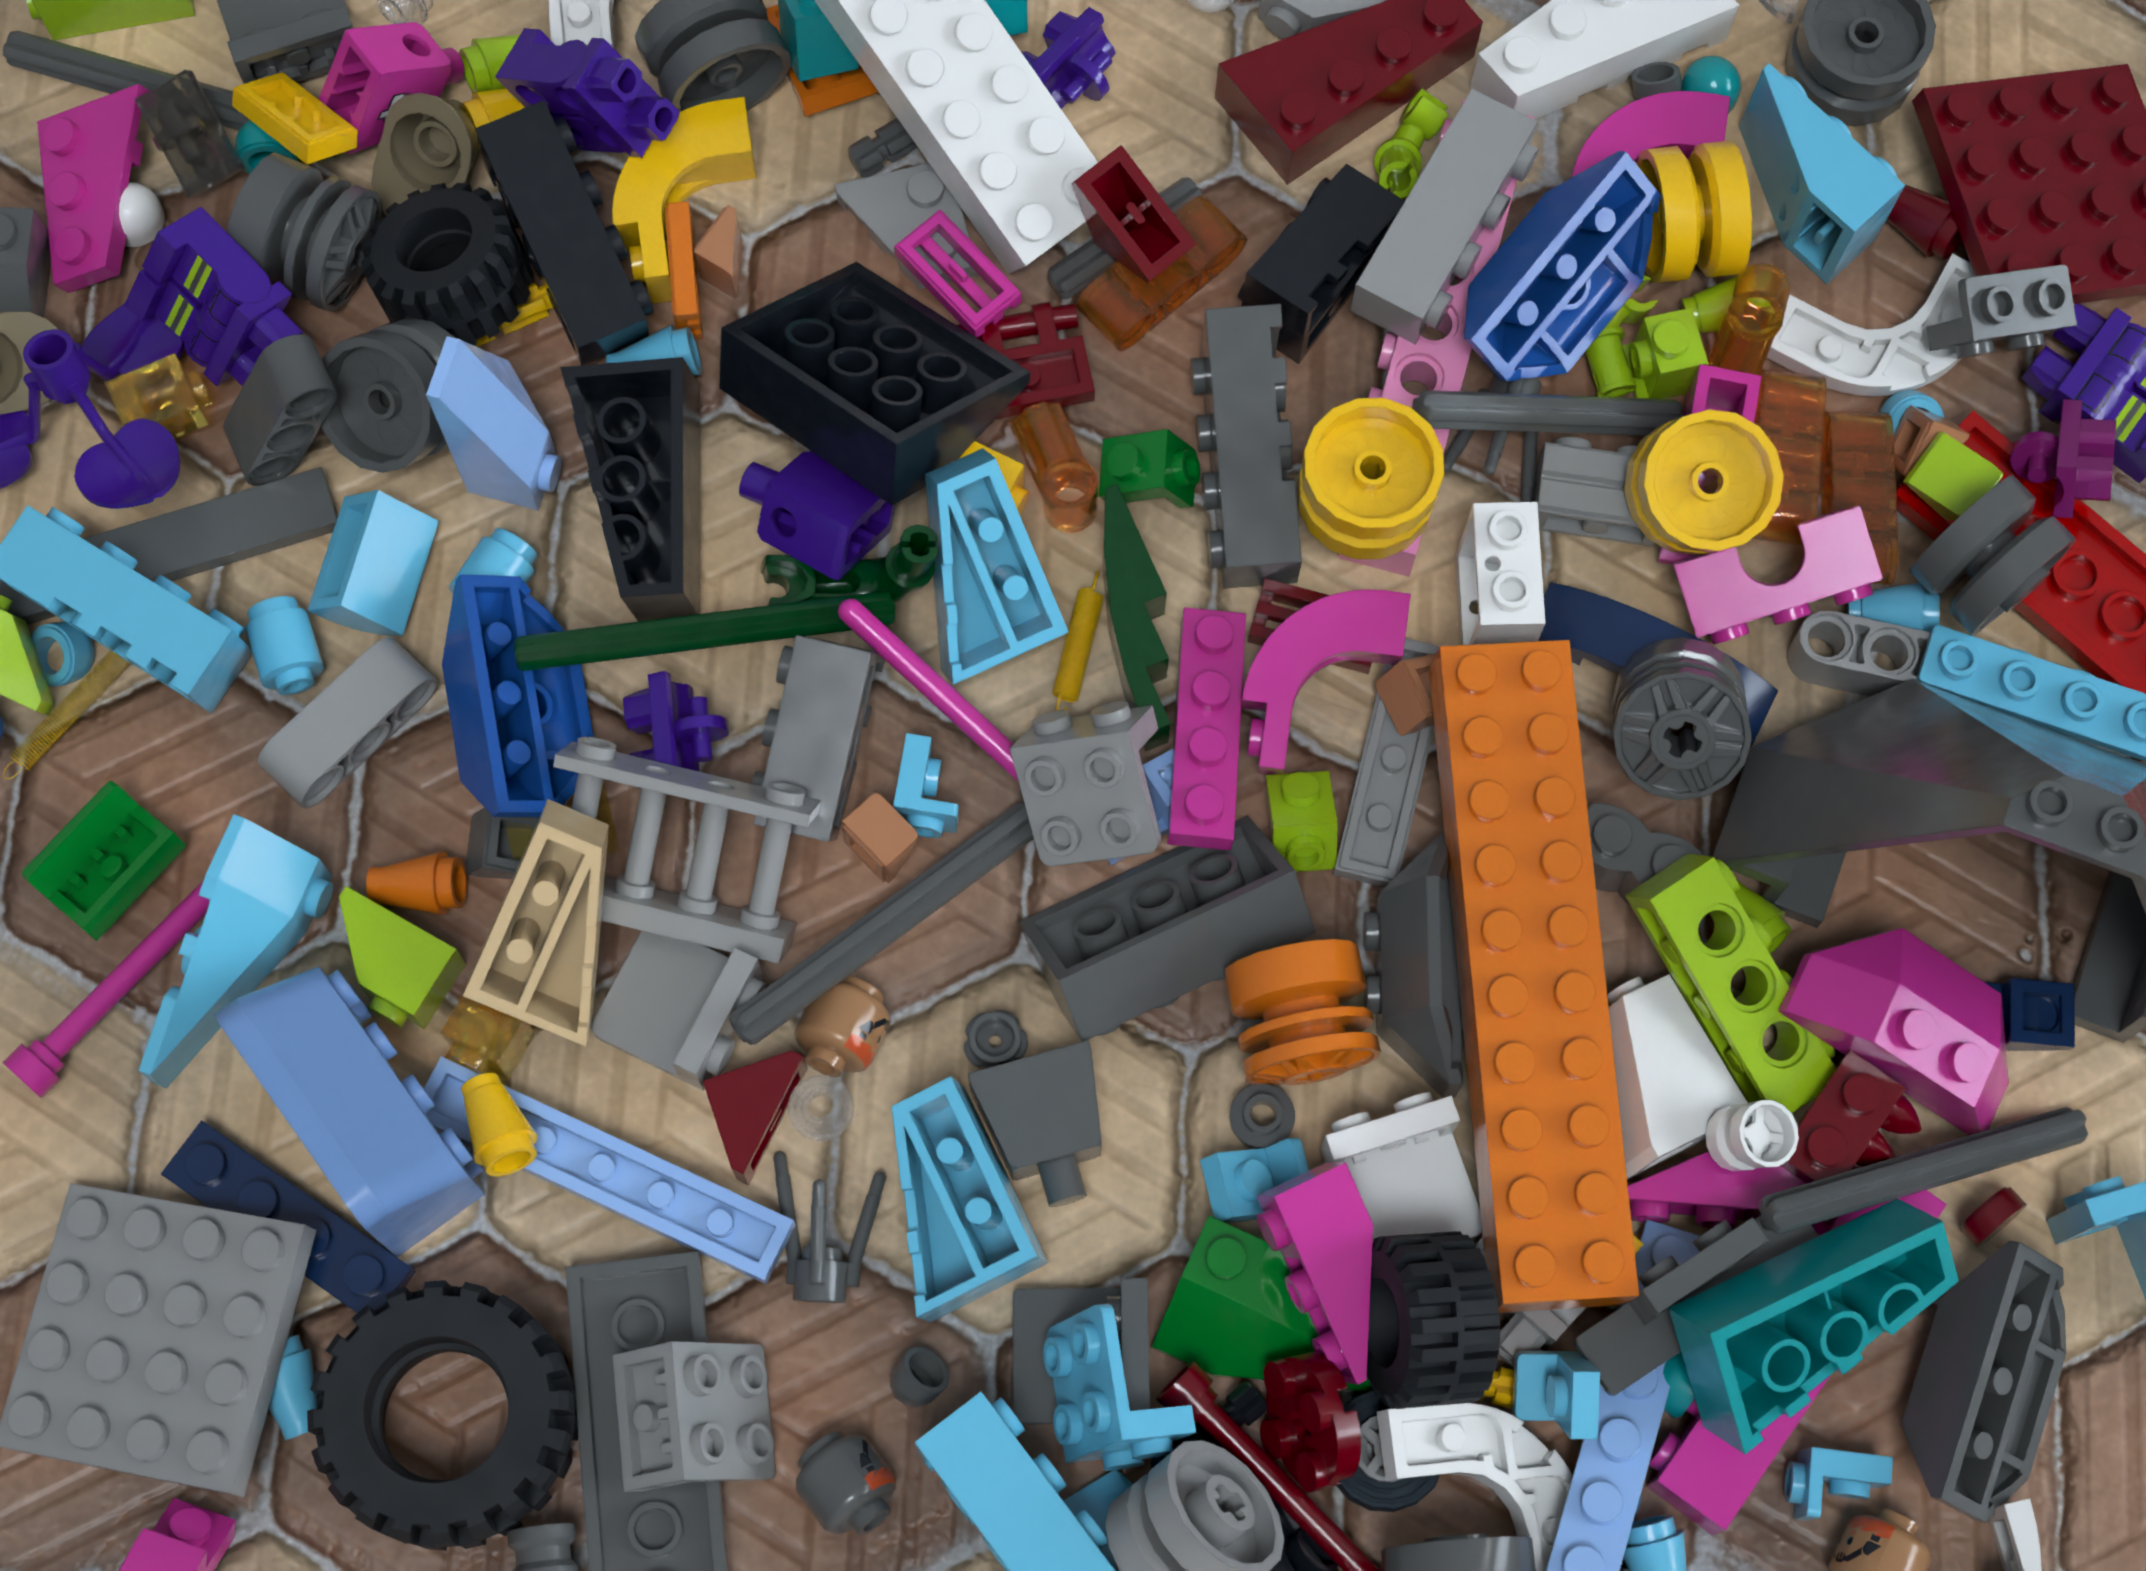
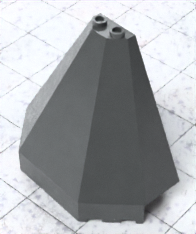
M1915 679L1905 681L1751 747L1745 765L1741 768L1742 774L1713 857L1715 860L1719 859L1724 862L1731 871L1763 882L1764 885L1760 896L1785 911L1784 916L1815 928L1819 927L1823 922L1842 863L1848 851L2008 832L2109 870L2073 983L2075 1025L2122 1043L2146 1028V764Z

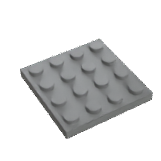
M70 1183L0 1421V1448L244 1497L317 1230L305 1224Z

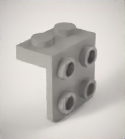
M1117 701L1093 709L1090 715L1070 717L1069 711L1058 710L1034 718L1032 720L1033 726L1009 749L1040 860L1048 866H1059L1149 854L1155 851L1161 842V834L1139 750L1158 730L1153 706L1129 708L1128 702Z
M641 931L592 1021V1032L600 1041L704 1091L703 1081L710 1079L712 1074L718 1076L723 1072L735 1048L736 1041L731 1039L735 1032L729 1020L731 1014L766 988V983L762 981L764 976L759 960L735 947L730 957H727L703 945Z

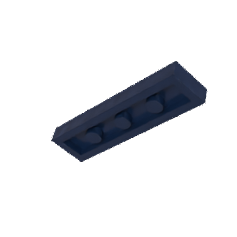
M202 1120L161 1173L166 1179L208 1208L305 1224L317 1230L304 1276L356 1313L366 1305L376 1310L387 1304L385 1294L406 1286L416 1273L409 1265Z

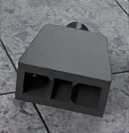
M1089 1040L968 1073L972 1098L1012 1180H1020L1040 1174L1049 1207H1059L1085 1198L1087 1194L1078 1163L1101 1156L1102 1150L1092 1051Z

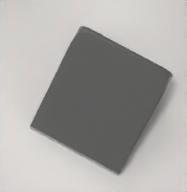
M485 808L474 813L471 819L465 867L467 875L512 879L539 817H493Z

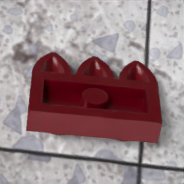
M1849 1050L1797 1124L1799 1140L1796 1151L1789 1161L1780 1166L1807 1184L1856 1169L1854 1167L1855 1164L1864 1167L1895 1158L1891 1145L1879 1131V1128L1897 1134H1915L1922 1130L1916 1110L1903 1095L1906 1088Z

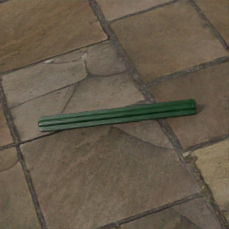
M888 591L525 635L519 636L514 640V652L518 669L530 671L795 638L796 635L811 636L851 631L852 629L838 615V608L842 601L850 598L858 600L885 626L895 622V604L892 594Z

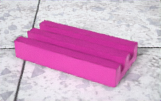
M941 209L894 246L895 256L976 338L985 332V326L990 322L995 324L1002 319L1003 312L1007 308L1011 307L1013 310L1022 302V293ZM937 231L998 296L991 300L930 236ZM917 246L980 309L979 312L976 313L915 250Z

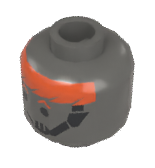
M840 1431L831 1432L811 1445L798 1460V1466L801 1471L796 1478V1491L827 1532L841 1534L854 1529L859 1536H862L874 1530L890 1515L891 1509L887 1502L896 1489V1477L865 1436L859 1434L844 1436Z

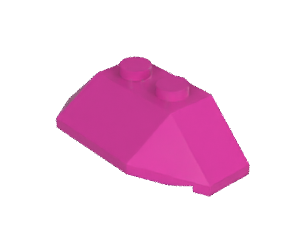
M1904 928L1892 929L1804 954L1778 1012L1844 1055L1849 1050L1853 1051L1906 1088L1904 1094L1967 1135L1989 1130L2009 1084L2002 996L2000 992Z

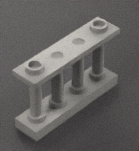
M580 737L577 742L571 741L555 754L553 767L578 773L571 809L596 819L604 779L641 788L624 875H619L617 879L604 878L601 921L732 952L735 947L761 960L778 964L781 962L792 946L796 926L795 922L780 919L781 914L775 910L792 824L807 828L819 813L820 800L805 797L806 791L803 788L789 783L769 782L765 788L616 752V744L600 738ZM666 794L704 803L687 890H682L679 894L655 889V882L650 880ZM729 809L767 818L750 904L744 905L742 910L717 904L718 898L712 895Z

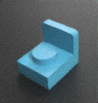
M906 733L893 808L916 830L919 837L939 838L942 836L943 831L956 833L959 822V805L924 799L925 796H937L942 768V760L932 758V737Z
M1288 1138L1261 1149L1217 1152L1200 1160L1213 1216L1225 1223L1257 1220V1215L1263 1212L1256 1197L1257 1195L1309 1171L1302 1142L1299 1138Z
M1518 1351L1514 1357L1512 1412L1515 1417L1522 1421H1556L1570 1439H1598L1600 1371L1591 1361L1583 1358L1578 1351Z
M1817 1447L1798 1451L1797 1462L1790 1461L1788 1463L1784 1483L1786 1502L1794 1503L1793 1518L1805 1521L1820 1518L1823 1482L1829 1483V1495L1870 1499V1488L1877 1489L1892 1484L1893 1457Z

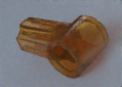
M1758 263L1750 265L1741 271L1736 279L1730 303L1708 356V366L1760 375L1775 335L1783 325L1790 297L1791 285L1789 278L1781 269L1772 264ZM1753 297L1763 298L1771 306L1757 307L1749 303L1747 299Z
M1044 401L1025 408L1017 418L1010 421V428L1042 499L1044 516L1049 524L1059 531L1068 533L1082 531L1090 526L1097 516L1098 481L1096 472L1085 461L1060 403L1049 404ZM1074 488L1083 492L1084 496L1076 501L1068 502L1056 497V494L1063 489Z

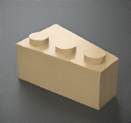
M547 799L473 966L463 994L464 997L585 1047L587 1046L594 1013L609 824Z

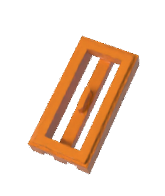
M689 201L667 203L665 219L672 312L676 330L689 327L695 340L703 339L698 270L693 250L696 246L695 231Z

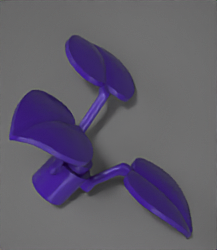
M124 304L96 325L88 334L82 346L80 343H74L70 335L62 330H46L33 336L23 350L24 361L31 373L26 374L23 378L29 389L28 415L23 410L0 415V488L6 487L24 476L32 465V454L27 445L33 444L40 439L42 391L47 398L61 404L77 402L103 441L87 449L78 459L75 468L74 478L76 485L89 502L99 507L120 509L153 502L155 498L164 496L178 479L181 465L180 452L171 433L159 423L141 418L130 421L113 435L86 393L91 377L90 371L105 381L114 380L118 374L131 382H143L159 376L170 369L181 357L185 347L184 342L155 315L141 321Z

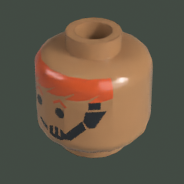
M848 976L808 1005L794 1032L798 1045L807 1053L806 1063L819 1073L830 1077H840L843 1071L854 1073L866 1070L873 1062L891 1024L888 1009L883 1005L885 1000L883 994L871 984Z
M1881 1508L1877 1517L1857 1515L1848 1521L1830 1560L1829 1570L1927 1571L1932 1556L1926 1544L1916 1537L1919 1529L1917 1523L1900 1513Z

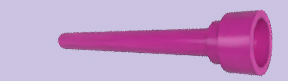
M850 598L842 601L838 608L840 619L1018 782L1009 749L1014 743L858 600Z
M203 881L42 1042L35 1039L27 1048L21 1043L2 1062L40 1098L60 1080L56 1074L65 1066L60 1060L185 936V933H188L206 915L210 899L199 896Z

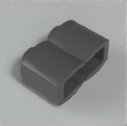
M1591 803L1588 809L1596 889L1606 892H1618L1628 905L1630 904L1625 895L1687 853L1703 855L1695 846L1679 837L1666 833H1650L1638 818L1619 807L1603 803Z

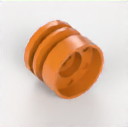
M1340 939L1313 940L1288 944L1254 953L1235 961L1225 968L1224 978L1232 1015L1240 1019L1263 1020V1022L1239 1034L1237 1039L1239 1050L1246 1053H1254L1245 1059L1242 1065L1246 1082L1253 1085L1310 1084L1340 1076L1379 1057L1381 1050L1378 1036L1370 1032H1362L1373 1024L1372 1010L1365 1007L1340 1005L1361 994L1366 988L1358 944L1350 940Z

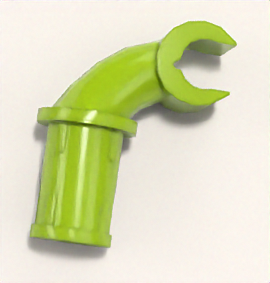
M1423 88L1407 104L1400 117L1402 124L1393 137L1382 143L1374 155V167L1379 176V184L1387 190L1390 187V192L1401 199L1408 197L1419 178L1418 173L1422 165L1420 149L1424 139L1430 140L1438 132L1449 115L1445 111L1448 106Z
M1644 275L1643 282L1634 293L1641 292L1651 278ZM1629 298L1585 351L1598 391L1597 397H1623L1637 388L1621 343L1625 332L1620 325L1622 323L1636 324L1642 321L1658 300L1639 303L1633 298Z

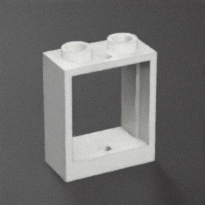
M1473 503L1455 555L1460 645L1536 642L1539 640L1545 626L1538 503ZM1472 603H1478V614L1470 611Z

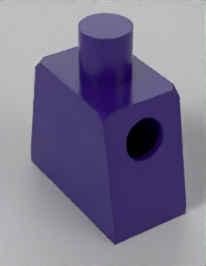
M812 451L802 452L780 472L752 462L745 470L739 486L740 497L762 505L757 533L762 541L837 581L891 531L896 504L890 505Z

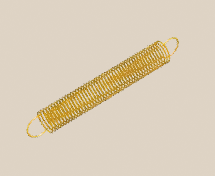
M108 651L126 670L125 667H128L125 661L116 653ZM106 654V656L109 659H107L105 656H103V658L106 659L110 664H112L119 671L118 673L102 658L101 660L105 664H103L101 661H99L100 664L97 663V665L102 670H100L96 665H94L96 669L92 668L98 675H100L108 683L107 685L92 670H90V672L93 675H95L99 680H101V682L105 686H103L93 675H91L88 672V674L94 680H96L104 689L102 690L88 675H86V677L90 681H92L101 691H99L85 677L83 678L90 685H92L99 693L97 694L82 679L81 681L86 686H88L96 695H94L81 682H79V684L82 685L86 690H88L94 698H92L78 684L77 686L82 691H84L92 700L90 701L89 698L85 694H83L76 686L74 688L77 691H79L90 703H88L74 689L72 690L78 696H80L88 705L86 706L71 691L70 693L73 696H75L85 707H83L70 694L68 695L83 708L82 710L69 697H65L70 702H72L81 712L79 713L78 710L73 705H71L65 698H63V700L66 701L78 713V715L66 703L61 701L77 717L75 718L61 703H59V705L63 707L74 718L72 719L64 710H62L58 705H56L63 713H65L72 720L70 722L58 709L54 708L69 722L67 723L61 716H59L54 710H52V712L55 713L67 725L65 726L55 715H53L50 712V714L65 727L63 729L50 715H48V717L52 719L62 729L60 730L53 722H51L47 717H45L52 725H54L60 731V734L47 721L43 719V721L46 724H48L58 735L56 736V734L52 730H50V728H48L43 722H41V724H43L55 736V738L40 724L39 726L43 730H45L54 740L52 741L46 735V733H44L39 727L36 726V728L40 730L51 741L49 742L42 734H40L36 729H34L42 738H44L49 743L47 745L37 734H35L32 731V733L35 736H37L47 746L45 748L39 742L38 739H36L32 734H30V736H32L44 748L43 750L34 740L27 736L43 752L41 753L35 747V745H33L29 740L25 738V740L29 742L40 754L38 755V753L25 741L23 742L37 755V757L22 743L21 745L25 749H27L36 759L34 760L28 754L27 751H25L21 746L18 745V747L21 748L33 760L31 761L18 748L16 749L24 757H22L18 752L14 750V752L17 755H19L29 765L27 767L20 758H18L14 753H11L26 767V770L30 771L29 768H32V766H34L33 763L36 764V761H39L38 758L41 759L40 756H43V754H45V751L48 752L47 749H50V747H52L51 744L54 745V742H57L56 739L59 740V738H61V735L68 731L67 728H70V726H72V723H75L74 721H77V719H79L78 716L84 714L83 711L86 712L85 709H88V707H90L89 704L92 705V702H95L94 700H97V698H99V695L106 691L105 688H108V686H110V683L112 684V681H115L114 679H117V677H119V674H121V672H124L123 669L119 666V664L116 661H114L108 654ZM114 655L120 658L126 666H124ZM111 661H113L121 670H119ZM101 665L107 668L114 675V678ZM107 666H109L117 675L115 676V674ZM97 670L103 673L109 679L110 682H108ZM103 671H105L113 680L111 681L110 678ZM9 755L14 760L13 762H16L21 766L20 771L17 773L19 774L22 770V765L15 758ZM3 772V778H4V779L7 780V779H12V778H13V777H11V778H5L4 772Z

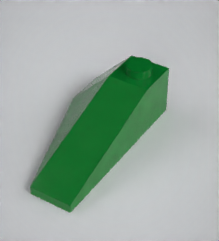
M1208 1216L1151 1348L1185 1364L1195 1361L1211 1376L1264 1380L1263 1372L1267 1362L1314 1351L1312 1339L1318 1337V1334L1308 1312L1300 1313L1289 1296L1285 1285V1277L1291 1273L1281 1251L1275 1252L1266 1241L1212 1216ZM1368 1378L1358 1385L1346 1382L1348 1388L1343 1389L1345 1391L1363 1393L1373 1390Z

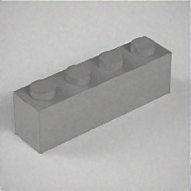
M1473 88L1471 89L1357 281L1350 309L1351 312L1415 345L1427 325L1434 329L1439 327L1453 300V296L1447 293L1455 276L1464 280L1468 277L1482 250V246L1475 243L1484 227L1493 231L1496 229L1511 200V197L1505 195L1504 192L1513 178L1520 182L1524 181L1537 157L1539 148L1531 145L1538 121Z

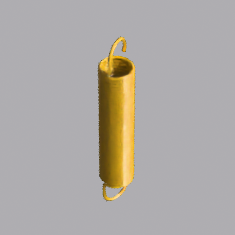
M1098 570L1095 573L1092 587H1083L1077 591L1074 610L1072 611L1068 627L1069 633H1067L1052 691L1054 697L1058 699L1056 711L1059 710L1060 700L1071 703L1079 700L1086 672L1085 669H1087L1091 646L1093 645L1097 623L1099 622L1104 597L1094 592L1099 575Z

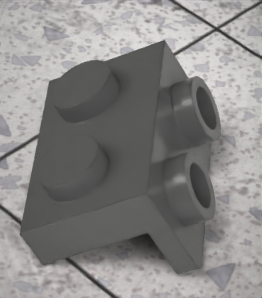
M2056 265L1961 279L1958 282V291L1963 317L1927 326L1926 330L1930 351L1955 348L1957 359L1995 352L1993 342L2006 340L2008 351L2046 345L2044 333L2077 326L2068 268L2066 265Z

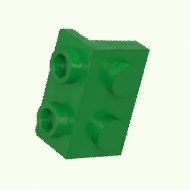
M109 781L24 868L22 877L97 941L187 845L173 831L141 807L114 781Z

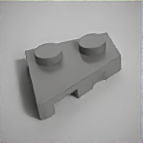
M930 163L835 184L838 204L845 211L849 209L868 229L869 237L884 253L892 255L898 261L900 270L918 290L926 287L895 256L894 246L940 209L969 238L961 207ZM937 231L930 236L970 278L977 276V272ZM919 246L915 248L923 259L947 283L953 282Z

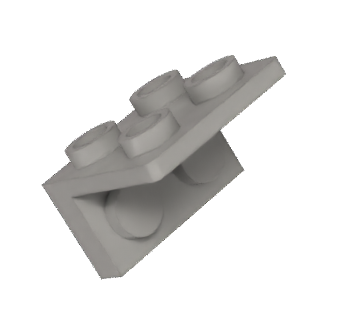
M671 1341L612 1355L624 1492H644L688 1482L764 1481L775 1477L774 1440L771 1430L767 1388L768 1375L765 1367L764 1349L760 1344Z

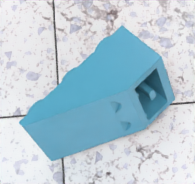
M1769 63L1760 74L1739 124V129L1783 245L1821 280L1828 284L1877 239L1905 184L1898 179L1895 170L1887 161L1878 156H1872L1853 139L1850 130L1840 119L1828 116L1807 97L1804 88L1798 81L1790 76H1783Z

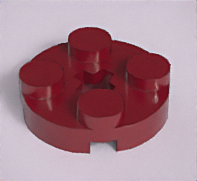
M1317 1351L1267 1362L1264 1366L1263 1375L1267 1389L1268 1420H1264L1260 1427V1437L1266 1454L1272 1460L1282 1459L1284 1466L1291 1476L1308 1493L1342 1484L1340 1480L1351 1478L1357 1471L1360 1461L1361 1430L1357 1411L1344 1412L1342 1401L1337 1393L1339 1390L1348 1388L1339 1369L1324 1354Z

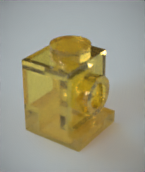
M175 353L105 382L123 426L135 419L144 418L159 423L176 439L209 425L202 409L213 404L208 389L199 371L194 370L187 373Z
M463 995L440 1032L451 1046L444 1058L479 1074L496 1073L504 1086L535 1036L527 1022L468 999Z

